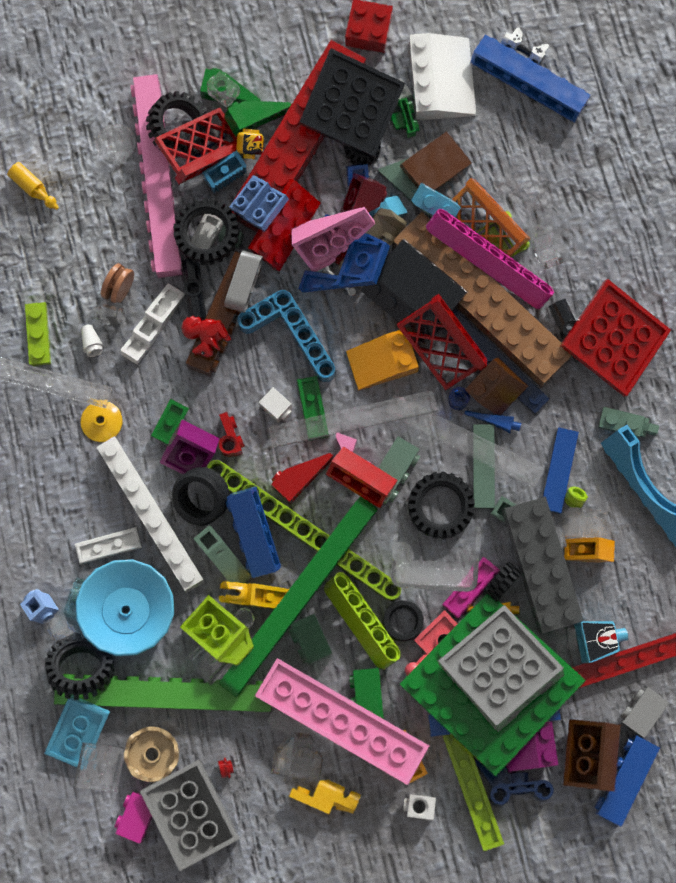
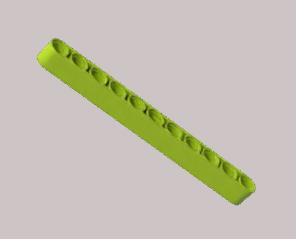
M213 460L208 464L207 468L213 469L216 466L223 468L220 475L227 482L231 494L256 486L262 506L266 502H273L275 504L272 511L267 512L264 510L266 518L314 551L318 552L320 549L315 545L316 539L320 537L328 539L329 535L222 461ZM232 478L240 480V484L235 488L229 486V481ZM288 513L292 516V520L290 523L284 524L280 521L281 516ZM302 525L308 526L310 529L309 533L305 536L298 533V528ZM348 549L344 558L336 565L388 601L397 600L401 594V586L397 581L350 549ZM352 562H360L362 569L359 572L352 571L350 569ZM370 574H377L380 577V581L377 584H371L368 581ZM390 585L395 586L398 590L395 596H388L385 592L386 587Z

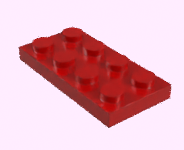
M289 179L282 191L289 198L287 203L265 232L260 229L258 230L248 247L254 254L263 256V261L279 272L294 249L292 246V229L310 221L321 204L294 179Z

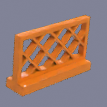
M470 178L465 183L466 186L452 199L461 206L457 219L462 223H471L473 231H475V223H486L485 235L480 236L485 237L487 241H489V238H499V249L507 252L506 254L511 257L531 238L475 179ZM467 192L472 196V205H462V197ZM462 208H472V220H461ZM476 208H483L486 211V220H475ZM489 223H497L500 226V235H489ZM503 238H511L516 243L510 250H503Z

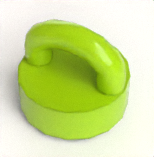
M573 486L566 492L564 501L573 509H581L588 496L584 490Z

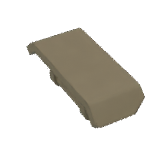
M380 208L372 217L375 225L366 234L368 233L391 246L394 239L406 228L407 222L392 210ZM343 258V260L341 261V263H340V265H339V269H341V266H342V264H343L344 258Z

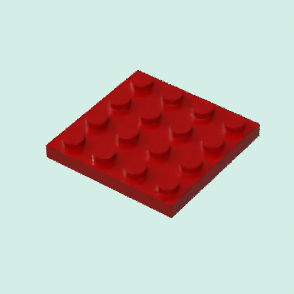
M606 279L560 347L625 397L628 396L671 329L613 282Z

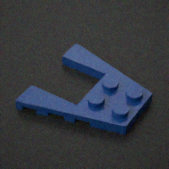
M365 233L349 245L339 275L305 270L298 289L301 292H313L376 285L390 245Z

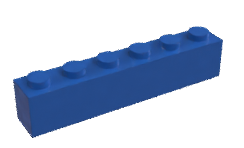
M486 34L474 50L470 61L476 67L574 123L584 110L591 96L584 89L576 87L565 78L555 75L549 69L543 68L530 58L522 56L514 49L508 48Z

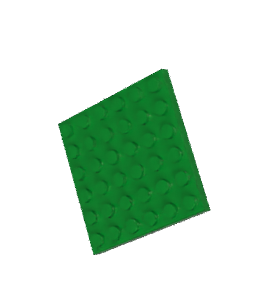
M486 594L400 683V686L496 777L586 680L522 623L564 668V676L547 691L532 700L510 723L497 732L470 699L439 666L438 662L504 606L501 602H496Z

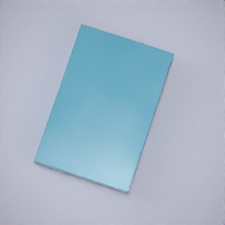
M71 695L64 706L44 754L84 771L110 711L80 698L79 700H74V696Z

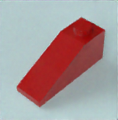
M328 453L287 468L283 472H277L271 479L273 481L271 484L272 488L291 504L334 459L333 455Z

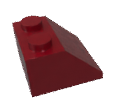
M354 173L340 212L365 207L370 212L380 207L381 202H384L386 198L387 187L376 180Z

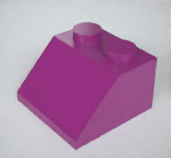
M181 420L159 463L181 474H185L193 468L207 467L216 452L219 438Z
M552 721L547 722L507 764L508 772L558 765Z

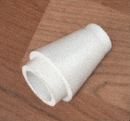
M92 325L83 326L81 328L83 352L88 357L100 355L103 352V343Z

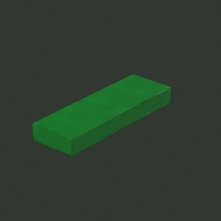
M312 376L297 379L308 441L328 438L329 433L318 377Z

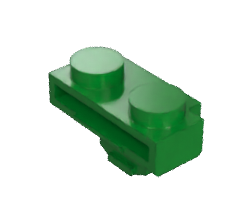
M407 97L399 99L398 106L400 112L393 113L391 118L393 127L396 130L405 128L407 138L414 137L416 132H419V125L417 119L413 120L411 113H414L412 101H408Z

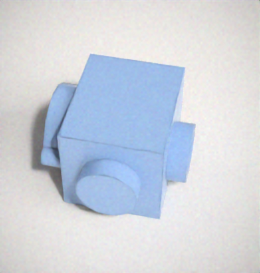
M39 589L29 592L20 604L30 621L42 624L51 621L59 611L50 595L41 592Z

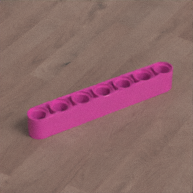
M438 209L426 224V229L433 236L534 308L541 309L554 294V290L550 285L447 211Z

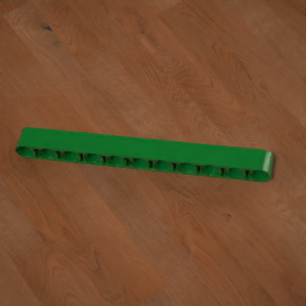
M361 496L356 500L251 639L254 645L253 649L239 665L233 664L219 682L221 687L235 697L241 693L378 510L376 506Z

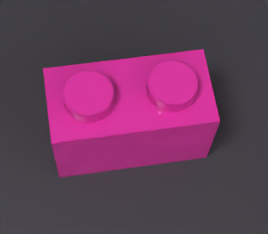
M132 792L131 795H127L123 807L126 809L123 816H118L114 828H117L115 834L140 844L144 840L153 817L142 795L138 792Z

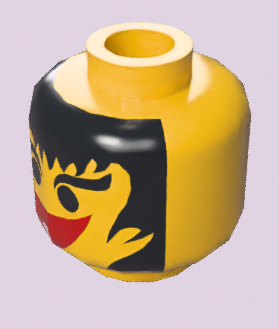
M243 129V132L237 135V152L243 154L245 159H255V155H261L263 152L264 136L259 133V130Z

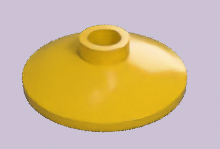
M97 401L90 404L81 416V428L84 434L96 442H106L112 437H116L123 424L119 409L107 401ZM104 417V422L99 424L97 419Z

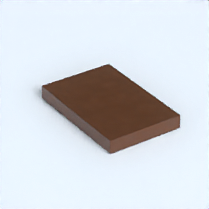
M446 131L401 163L400 168L417 188L423 183L436 191L468 168L472 162Z

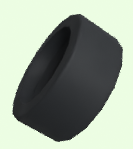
M408 600L392 603L387 608L383 618L384 628L390 637L404 642L418 636L424 623L421 609L415 603ZM401 608L411 610L416 618L414 629L405 634L395 631L391 625L392 614Z

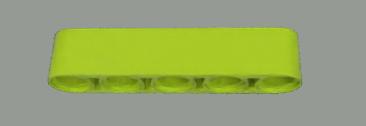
M337 573L324 585L326 595L373 663L379 669H387L399 660L401 655L399 648L351 579L344 573Z

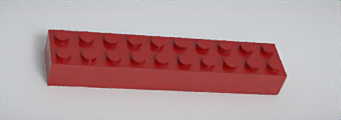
M330 40L238 194L253 175L268 182L272 188L280 192L283 191L289 179L299 181L325 137L298 123L329 50L332 48L366 64V58ZM234 213L237 222L258 232L259 228Z

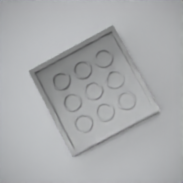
M505 605L438 661L439 666L470 699L497 732L510 723L532 700L547 691L564 676V668Z

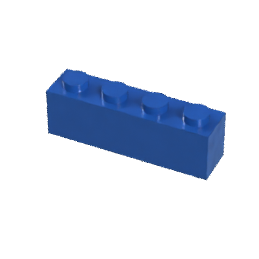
M257 487L227 496L226 505L229 512H232L234 519L233 527L235 532H238L240 538L239 546L247 560V571L251 573L252 578L277 572L281 568V564Z
M637 735L627 739L623 747L626 751L622 758L619 757L617 759L615 792L606 791L603 797L599 796L594 806L597 809L595 814L622 827L660 747Z

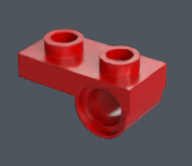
M227 412L219 414L227 434L219 441L221 453L226 457L242 455L241 448L245 446L241 435L236 436L234 429L238 427L234 417H229ZM226 442H233L235 444L231 451L223 449Z

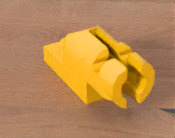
M223 581L220 584V589H234L239 595H219V601L221 603L275 609L289 589L254 583L246 584Z
M320 780L313 796L309 795L310 790L298 786L297 789L292 788L289 797L327 814L330 813L332 806L336 807L335 810L353 814L361 794L351 791L344 798V786L330 780Z

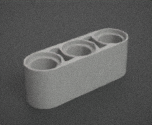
M242 250L226 295L224 307L243 313L246 312L262 265L263 256Z

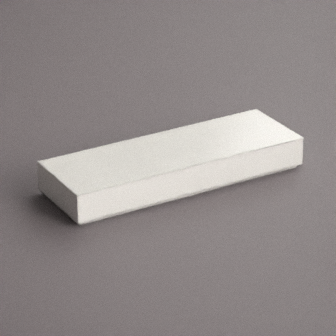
M137 527L75 544L80 565L142 548Z

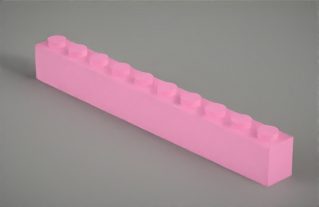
M158 74L133 77L134 85H130L132 97H136V104H133L134 116H138L135 130L136 135H140L141 142L137 143L139 155L143 157V162H139L141 174H145V181H142L143 194L147 193V201H144L145 212L149 213L150 220H146L148 233L152 234V240H149L150 252H154V260H151L152 272H156L158 278L180 276L183 273L180 250L173 233L176 214L170 164L159 150V147L152 143L155 137L149 138L148 134L151 130L146 129V125L149 123L146 122V117L149 115L147 113L152 105L161 97L160 81Z

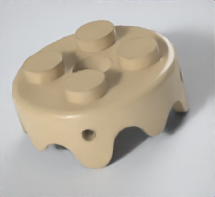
M145 727L128 738L124 751V760L132 776L142 781L156 782L169 776L175 770L179 761L180 751L178 743L171 733L159 727ZM150 748H155L158 751V758L154 761L149 760L146 755Z

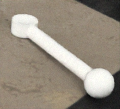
M329 266L321 269L323 273L335 275L330 271ZM345 288L349 296L356 294L355 288Z

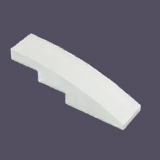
M168 283L145 311L143 319L132 331V336L121 348L120 354L138 364L185 297V293Z

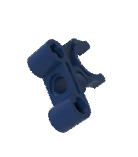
M475 758L476 766L492 787L489 799L496 807L504 806L512 795L532 793L537 801L545 802L554 793L553 785L549 781H529L528 772L509 774L507 772V765L495 777ZM543 786L544 789H548V796L543 797L542 793H538L537 788ZM498 790L505 794L502 801H497L494 798Z

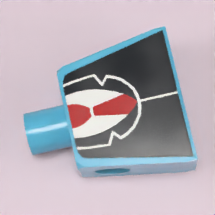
M583 621L574 624L582 664L591 663L619 652V642L628 640L627 630L625 628L616 629L614 621Z

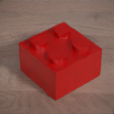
M353 0L345 35V46L385 53L393 6Z

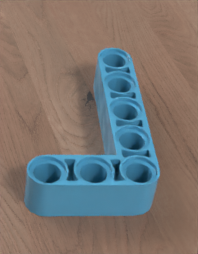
M277 291L248 308L245 313L241 312L239 314L238 325L245 334L253 333L281 317L318 379L322 382H330L334 379V363L288 291ZM280 298H287L289 300L286 305L278 304ZM264 308L271 310L267 316L261 315L260 311ZM292 315L299 317V320L295 323L290 322L288 319ZM244 319L253 320L250 326L242 325ZM307 332L310 334V337L307 340H301L299 335ZM314 349L319 350L321 352L320 356L317 358H313L309 355L310 352ZM323 367H329L332 371L329 375H323L320 373V370Z

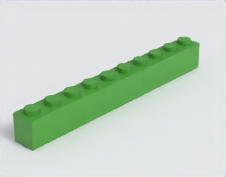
M62 674L71 680H84L92 676L83 675V679H75L74 674ZM113 676V679L110 678L111 683L109 686L105 685L103 692L97 689V696L93 697L90 692L88 693L89 699H85V701L97 706L272 712V706L255 697L263 681H256L255 685L247 684L241 693L235 697L219 685L221 679H212V683H204V679L191 678L190 683L182 682V678H169V682H161V677H148V681H139V677L126 676V680H118V676ZM55 690L54 704L65 705L68 699L65 698L64 693L60 696ZM83 694L79 695V698L84 700Z

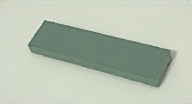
M473 424V499H475V509H494L495 507L494 425Z

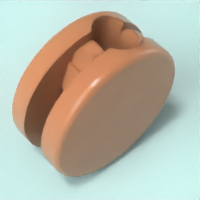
M120 263L115 264L103 282L101 297L106 300L110 299L116 305L120 304L131 288L134 280V271L124 268Z

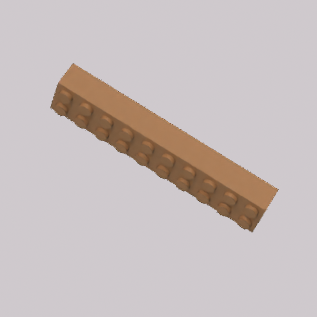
M421 212L394 239L392 248L395 249L405 239L468 291L456 308L542 388L571 359L572 355L560 347L561 342L491 276L433 236L426 229V224L430 219Z

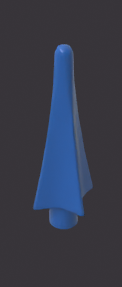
M468 410L464 412L467 416L482 420L508 433H511V430L520 431L522 424L515 422L514 417L490 415Z

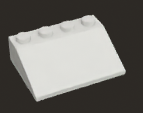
M433 33L409 35L415 120L476 116L469 38Z

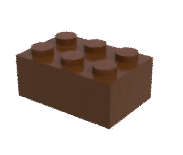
M569 719L564 786L615 792L621 725Z

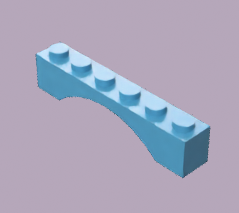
M625 425L600 444L604 448L605 453L616 464L618 471L627 479L630 487L640 497L643 505L654 516L656 523L665 531L667 538L676 547V504L663 496L651 482L642 463L640 441L629 426Z

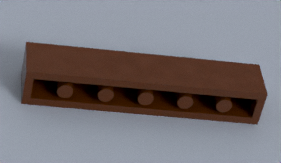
M235 251L205 318L221 320L230 335H233L236 328V323L234 322L241 313L224 307L226 295L241 254ZM200 337L196 338L192 350L202 343ZM221 339L218 342L221 350L218 351L212 347L213 356L210 358L203 357L200 354L195 355L191 350L186 361L187 368L211 377L212 372L216 373L219 367V356L221 353H225L228 342Z

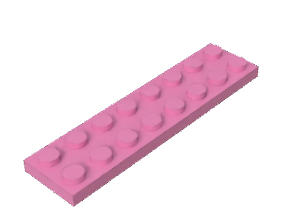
M278 658L255 697L406 785L409 784L429 748V745Z

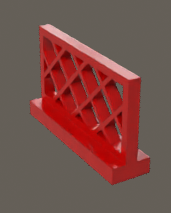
M220 107L155 138V143L177 174L175 180L179 185L202 174L203 171L236 151L237 137H235L226 122L225 114ZM217 115L222 122L221 126L211 123L212 117ZM196 125L206 126V133L196 131ZM210 128L220 131L219 138L209 135ZM183 131L191 134L190 141L179 138L180 132ZM223 133L231 135L234 141L222 140ZM194 135L204 139L203 146L193 143ZM163 140L174 141V148L166 147ZM208 140L218 143L216 150L207 148ZM178 143L188 146L187 154L177 151ZM192 148L202 151L201 157L192 156ZM175 157L185 158V165L179 167Z
M439 294L434 296L432 301L397 323V327L445 390L478 369L481 371L487 366V358ZM431 309L435 314L434 322L422 320L423 313ZM409 322L419 323L417 333L408 332L404 326ZM421 324L433 326L432 335L420 334ZM436 326L443 327L448 331L447 338L434 336ZM418 338L431 340L430 348H420ZM433 340L446 342L444 352L432 350ZM448 343L457 344L460 347L459 354L446 352ZM431 354L443 356L442 365L432 364L430 361ZM445 357L458 358L456 368L444 366ZM460 359L469 360L473 366L467 370L459 369ZM443 370L455 372L454 378L446 382L442 377Z

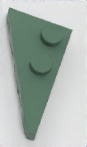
M407 159L379 168V174L391 182L396 190L401 191L403 196L415 205L411 200L418 188L400 168L401 163ZM421 209L429 219L432 218V214Z

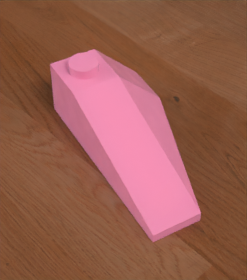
M365 207L311 220L292 229V246L311 271L316 272L331 265L336 260V257L341 252H345L354 240H358L375 225V221Z

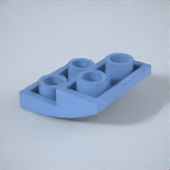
M253 175L229 207L238 216L265 232L289 198L284 193L272 188L268 182Z

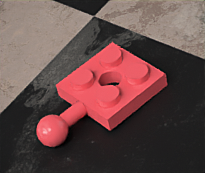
M445 610L413 640L425 654L417 662H411L406 665V676L439 644L438 637L440 635H448L458 624Z

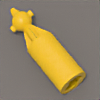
M17 162L9 169L7 176L30 197L44 200L47 208L59 209L56 199L53 196H48L44 184L25 166Z

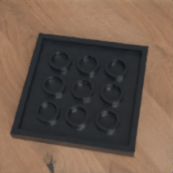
M331 48L298 124L374 158L405 83Z

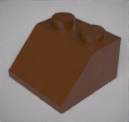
M498 357L493 359L465 390L480 405L501 416L526 390L528 385Z

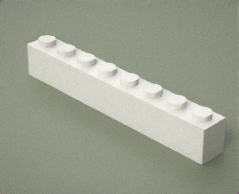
M114 436L96 447L184 591L188 593L205 582L116 437Z

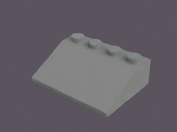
M201 760L189 764L140 791L179 871L240 839Z

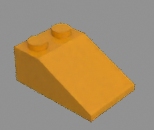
M400 330L382 335L346 351L358 391L418 373L419 366L412 345Z

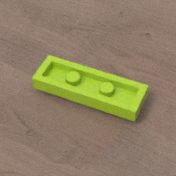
M46 302L25 304L29 365L51 364L47 304Z

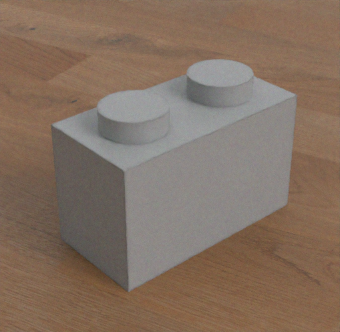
M649 687L643 690L639 689L633 697V700H635L631 707L627 706L620 715L623 718L620 723L641 738L646 737L669 704L668 701Z

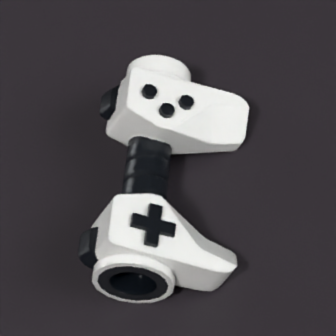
M516 28L513 34H505L501 44L508 48L516 49L538 65L542 63L549 47L548 44L533 47V49L521 43L523 33L520 28Z

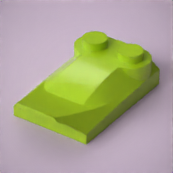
M209 595L180 626L182 630L219 662L239 665L254 647L249 629Z

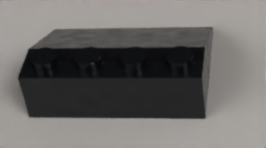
M405 239L386 258L377 284L364 286L361 290L398 323L432 301V298L437 294L442 297L453 312L468 293V291ZM429 309L423 313L422 320L434 322L435 314ZM409 322L404 327L409 332L417 333L419 323ZM421 324L420 334L432 335L433 326ZM436 326L434 336L436 335V333L439 331V329H440L441 327H437V326ZM418 338L423 344L430 341L429 339Z

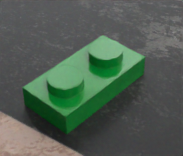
M170 399L151 437L168 445L174 431L181 420L184 419L189 408Z

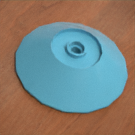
M133 559L113 560L96 568L82 583L76 599V621L84 638L98 650L114 656L138 655L155 647L168 632L174 616L173 593L165 577L151 565ZM125 607L130 609L127 614L122 613V609Z

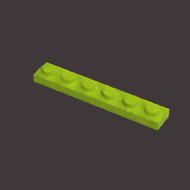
M451 734L442 735L483 851L504 845L473 755Z

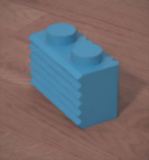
M236 150L203 171L202 175L211 191L216 194V191L223 189L227 184L230 185V182L233 183V180H237L240 176L247 174V165Z

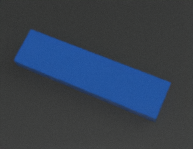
M560 427L557 428L543 497L546 496L550 512L558 514L562 513L579 434L577 431Z

